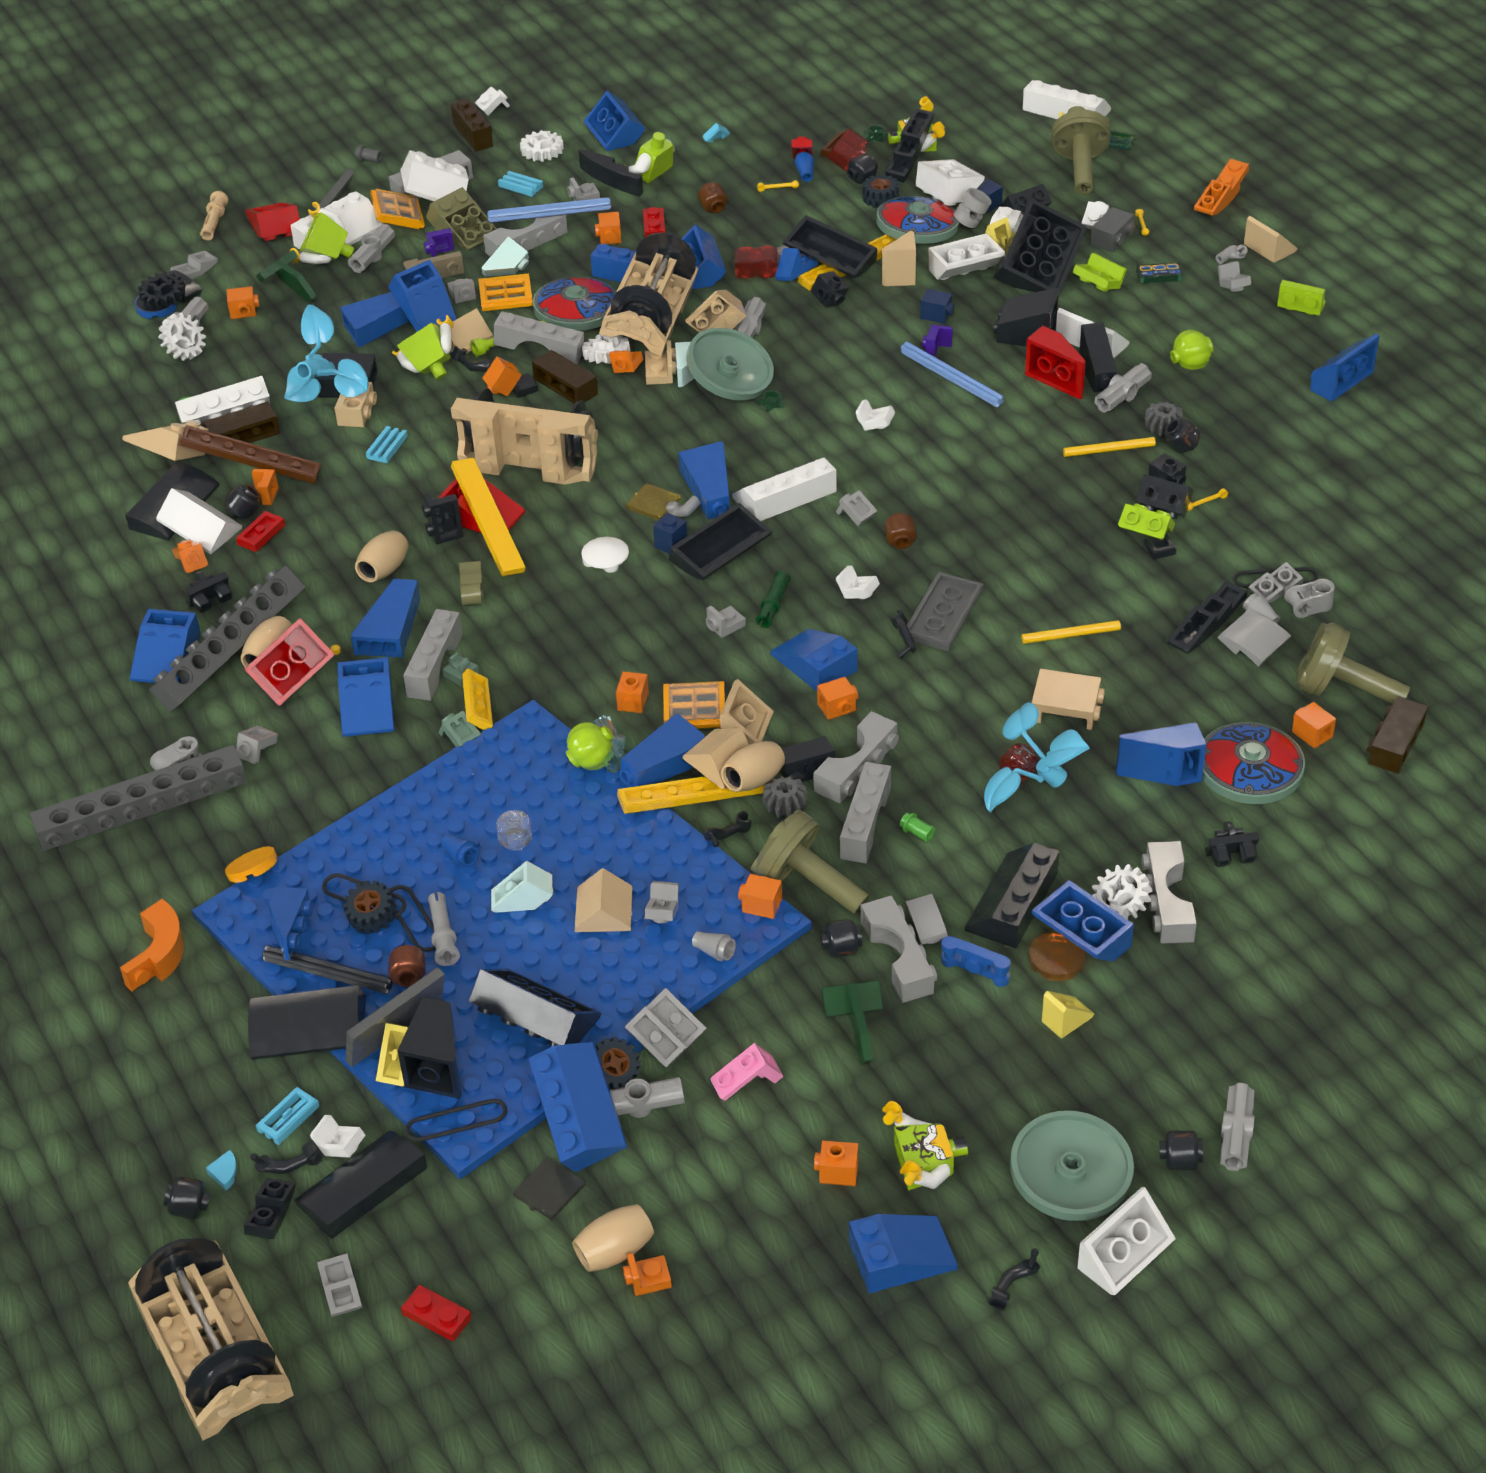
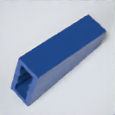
M392 292L340 307L343 325L358 347L409 322Z
M720 441L678 452L680 472L693 495L699 498L701 502L700 507L707 519L716 518L729 510V491L723 442Z
M392 580L352 632L351 641L354 655L403 658L420 602L418 580Z
M676 714L621 759L619 779L628 787L660 783L694 768L682 758L684 754L706 736L681 715Z

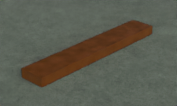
M188 425L184 429L179 444L183 447L260 469L275 470V473L313 484L317 480L321 467L320 463Z

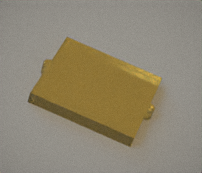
M646 483L638 493H634V497L626 504V509L659 520L668 513L666 505L671 501L678 503L681 500V495Z

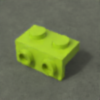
M1091 253L1088 263L1076 264L1073 273L1080 276L1079 279L1081 281L1092 282L1096 284L1097 289L1108 291L1109 289H1120L1127 269L1097 253Z
M1282 280L1277 306L1288 310L1305 312L1309 315L1320 316L1326 303L1324 300L1325 289Z
M1125 503L1118 526L1163 540L1167 531H1173L1175 522L1170 517V514L1164 511L1157 510L1153 512L1140 504L1132 506Z

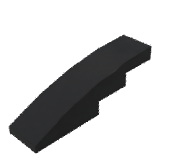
M917 108L914 110L901 132V140L895 148L893 160L885 172L887 177L893 176L897 181L903 183L906 181L934 119L933 112Z
M584 149L578 150L580 168L591 177L615 189L638 197L643 194L642 175L629 172V167L615 163L614 157Z
M1225 581L1215 594L1210 593L1200 607L1194 606L1167 640V643L1187 654L1191 653L1216 632L1247 597V591Z

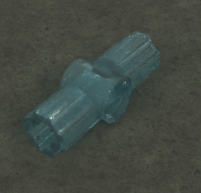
M601 715L598 719H593L592 723L601 728L604 725L607 726L614 736L611 740V750L606 755L603 764L608 772L617 773L621 768V759L625 756L623 751L625 736L617 734L610 717Z

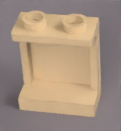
M1040 669L1032 703L1039 712L1037 723H1041L1043 713L1086 719L1087 729L1092 730L1094 721H1099L1101 706L1097 705L1098 703L1103 704L1105 689L1100 688L1101 678Z

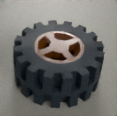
M877 174L875 177L872 175L870 179L866 178L863 181L862 191L864 203L875 208L876 206L880 207L881 204L890 199L899 197V182L893 176L887 177L885 174L883 176Z
M364 881L362 886L360 883L356 884L355 890L351 888L348 891L350 896L345 895V903H343L344 912L349 923L360 933L364 930L366 934H371L372 930H375L376 933L381 932L380 928L386 929L388 927L387 923L393 922V915H396L397 912L396 904L389 888L383 883L379 885L378 881H373L372 884L369 881Z
M612 1037L610 1040L605 1038L595 1045L609 1090L625 1087L630 1080L636 1079L640 1072L638 1069L641 1067V1061H638L639 1053H634L633 1051L635 1047L632 1044L628 1046L625 1039L619 1041L618 1037Z

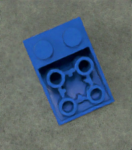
M427 260L393 276L388 288L416 332L430 323L438 325L437 319L444 322L446 315L450 317L452 322L457 320L442 277L431 260Z
M148 609L140 625L130 681L155 683L153 679L161 671L165 670L168 672L172 669L169 664L180 654L183 657L188 654L186 648L195 640H199L201 636L196 613ZM176 676L177 681L180 682L181 679Z
M389 658L338 662V687L343 737L393 732V688Z
M1197 723L1119 735L1116 774L1174 786L1202 782L1206 742Z

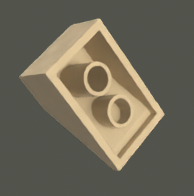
M188 420L183 424L172 423L171 426L124 435L122 440L176 461L205 455L204 452L179 445L186 425L206 431L209 429L200 426V423L197 421Z

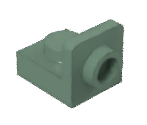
M464 711L456 715L451 713L441 721L442 725L438 732L441 737L447 735L455 747H462L466 741L473 740L481 735L475 725L467 722Z

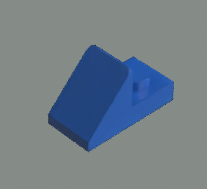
M784 248L775 278L776 280L792 281L819 263L817 260L800 254L797 248Z

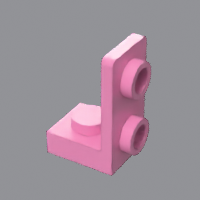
M754 1043L713 1075L711 1082L719 1097L726 1101L757 1075L760 1078L766 1077L773 1083L778 1082L784 1076L773 1056Z

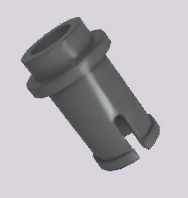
M362 145L356 148L355 157L359 161L367 160L380 163L382 151L368 149Z

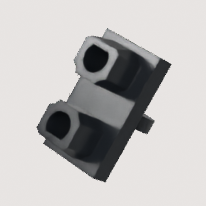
M199 571L195 573L196 581L190 583L191 588L186 589L188 596L186 603L190 608L195 606L200 613L212 607V602L210 601L212 597L216 596L220 603H224L232 598L229 577L225 572L214 577L212 574L204 576Z
M1226 821L1223 824V830L1215 831L1216 838H1210L1208 847H1205L1206 856H1212L1216 867L1231 864L1232 858L1230 853L1236 852L1239 854L1241 863H1252L1257 857L1256 845L1259 841L1258 832L1243 834L1242 827L1234 828L1231 821Z

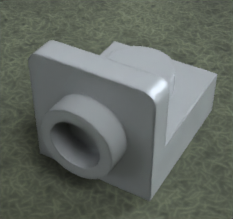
M574 177L569 178L570 186L567 187L569 197L573 198L574 201L600 198V193L594 183H585L579 186Z
M457 279L448 283V290L455 303L476 299L472 279Z
M860 490L852 495L848 493L843 496L839 501L840 506L836 511L838 515L846 512L857 526L875 516L877 512Z
M712 606L706 608V624L711 631L716 632L721 638L746 626V619L732 606L719 612Z
M258 725L239 732L236 745L239 758L253 764L258 763L260 750L276 744L278 734Z

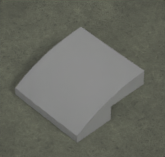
M1247 610L1222 632L1218 639L1235 655L1242 651L1259 667L1291 635L1267 617Z
M666 988L625 1026L665 1068L676 1060L706 1030V1027Z

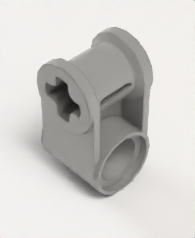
M1318 579L1306 584L1295 585L1285 592L1284 600L1292 605L1293 613L1298 618L1326 612L1333 606L1335 586L1328 579Z
M194 737L180 738L177 742L154 753L150 759V765L156 771L201 756L197 750L199 744Z

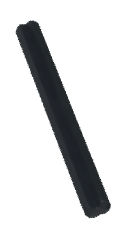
M271 945L266 946L262 952L263 960L266 962L351 985H359L362 988L388 994L393 986L390 977L297 952L292 953L290 960H285L281 949Z

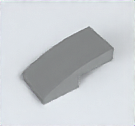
M206 251L188 255V263L173 266L170 271L177 270L193 280L211 269L217 263L218 258Z
M348 1254L317 1262L331 1317L362 1308Z

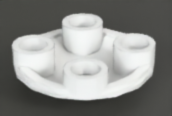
M614 537L596 538L589 541L583 547L581 552L582 561L586 567L604 569L609 573L618 570V565L627 559L629 554L628 546L622 540Z

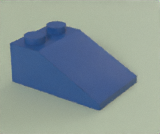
M807 629L771 650V655L815 691H817V685L848 677L857 671V648L845 638L836 634Z
M876 1214L849 1222V1244L869 1294L958 1269L957 1262L937 1216Z

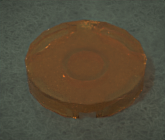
M1058 932L1045 933L1037 937L1030 945L1029 962L1031 968L1035 972L1041 973L1043 978L1054 981L1069 980L1084 968L1086 952Z

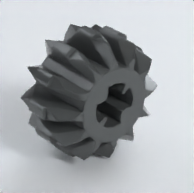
M1158 401L1157 404H1150V407L1146 409L1144 417L1146 429L1150 430L1151 434H1159L1160 437L1165 435V429L1172 420L1183 418L1182 408L1177 407V403L1170 404L1168 401L1166 403Z
M780 775L779 779L772 778L768 784H764L762 802L769 814L776 813L777 818L782 815L788 817L798 809H805L807 790L806 786L802 784L801 779L794 780L792 775L788 778Z

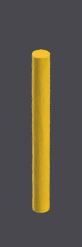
M1149 437L1063 448L1064 457L1152 447L1155 446V438Z
M1117 620L1022 634L1021 640L1023 644L1117 631L1121 630V624Z

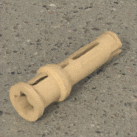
M214 191L211 194V202L206 207L208 214L200 232V236L204 240H211L213 238L219 218L225 213L224 207L228 204V197L221 191Z

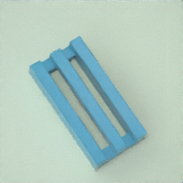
M508 171L507 175L503 176V179L498 180V185L501 188L533 197L543 188V181Z
M386 426L367 450V459L388 463L408 437L407 430L399 432V428L391 430L390 426Z
M296 1087L256 1124L257 1131L261 1134L264 1132L268 1139L273 1138L274 1143L279 1145L320 1107L319 1102L308 1093ZM302 1098L295 1106L290 1108L297 1100ZM281 1115L283 1116L278 1122H276L272 1127H270Z

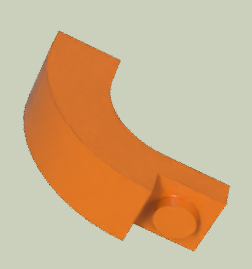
M164 899L159 900L140 913L145 932L153 938L151 945L120 967L125 986L131 991L145 984L154 976L162 982L176 969L182 959L184 938L178 916Z

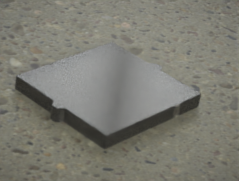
M546 1158L513 1192V1195L527 1204L531 1211L536 1210L548 1219L553 1220L581 1191L586 1182L571 1173L568 1167L563 1168L551 1159Z

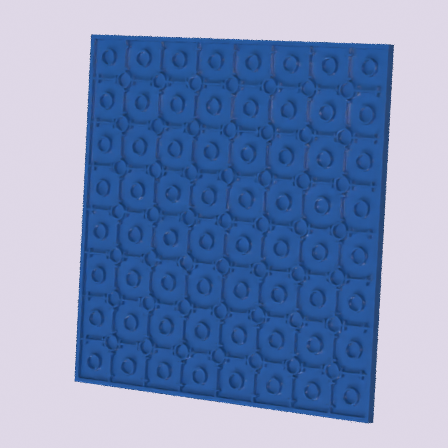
M535 700L530 701L493 724L492 728L483 730L477 738L466 741L462 747L457 746L277 857L276 864L265 873L255 877L253 874L246 876L248 880L233 884L192 910L193 918L274 996L355 986L263 960L262 952L266 946L271 945L280 948L271 926L268 905L275 887L308 889L309 900H313V914L311 917H308L306 930L299 937L298 949H294L293 952L389 977L388 958L390 953L402 945L414 946L397 917L394 918L392 923H387L388 927L386 929L381 927V932L378 933L375 930H372L371 934H366L365 930L362 933L358 932L357 929L351 926L343 908V903L345 902L326 895L322 890L324 880L331 874L339 873L362 882L369 881L370 884L373 881H378L379 885L383 883L389 889L397 885H405L413 891L431 921L432 915L428 903L429 895L435 893L436 901H438L437 892L445 895L449 923L457 936L455 947L460 952V959L453 965L442 966L435 961L434 954L436 949L423 953L425 957V975L435 968H439L445 974L442 1000L450 1002L458 1047L462 1089L461 1098L458 1099L376 1081L381 1047L353 1067L346 1061V1049L331 1050L330 1052L405 1126L416 1117L488 1099L503 1101L507 1106V1114L505 1118L497 1123L421 1141L459 1179L465 1177L547 1118L528 1058L552 1046L548 1044V1039L542 1036L541 1038L532 1037L524 1032L525 1028L519 1025L516 1027L501 1022L502 1017L496 1014L488 1015L477 1010L478 1005L469 1002L480 969H510L601 1012L599 1020L580 1043L593 1042L596 1045L605 1038L610 1040L612 1037H618L619 1041L622 1039L627 1040L626 1044L628 1046L632 1044L635 1047L633 1049L635 1053L640 1052L645 1047L625 1026L665 988L693 1014L812 929V922L783 898L774 919L742 912V900L738 899V893L741 884H746L751 873L719 847H714L711 841L706 840L703 834L669 807L624 814L617 797L618 789L629 787L619 779L620 768L611 761L599 770H587L582 766L579 768L575 767L566 755L568 750L566 742L571 729ZM447 834H452L474 842L479 849L477 861L471 866L458 865L441 847L442 838ZM528 861L552 874L553 895L547 902L542 903L535 910L498 913L491 910V890L524 862ZM602 868L632 885L631 931L575 932L577 887ZM336 877L328 881L326 888L331 893L345 897V895L350 896L348 891L351 888L353 890L356 889V883ZM653 881L679 884L678 911L673 921L656 923L652 919H645V908L650 900L651 883ZM404 889L393 891L392 893L400 895L406 901V908L401 917L418 944L422 947H432L431 938L434 932L410 894ZM394 898L396 909L399 911L402 907V902ZM697 931H701L704 933L730 935L736 942L732 958L728 961H718L702 950L693 947L692 939ZM393 983L388 994L360 987L366 995L364 1019L408 987H402ZM496 1103L486 1104L418 1121L412 1124L409 1130L416 1137H423L495 1119L502 1114L503 1108Z

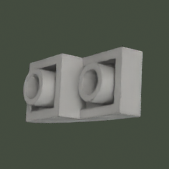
M1286 562L1273 573L1269 574L1267 572L1249 586V590L1253 594L1263 595L1267 602L1271 603L1283 597L1290 587L1302 584L1303 577Z
M932 894L906 901L908 912L922 945L937 943L948 936Z

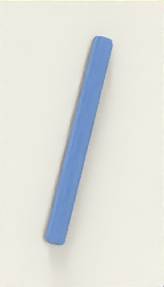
M607 197L489 210L487 215L488 221L494 223L610 210L611 202Z
M905 342L904 345H901L902 354L995 407L1003 404L1004 396L910 342Z

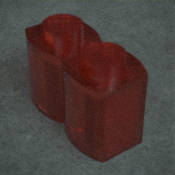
M848 128L827 158L847 172L849 161L866 153L868 148L865 146L868 141L851 128Z
M762 246L757 249L753 247H740L735 250V277H775L778 268V252L776 247Z

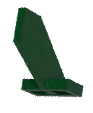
M294 250L256 275L259 281L263 282L276 273L280 280L307 302L317 296L303 275L287 265L298 257Z
M879 981L857 984L849 983L842 986L822 988L825 1018L850 1015L860 1064H870L873 1059L864 1013L883 1010Z

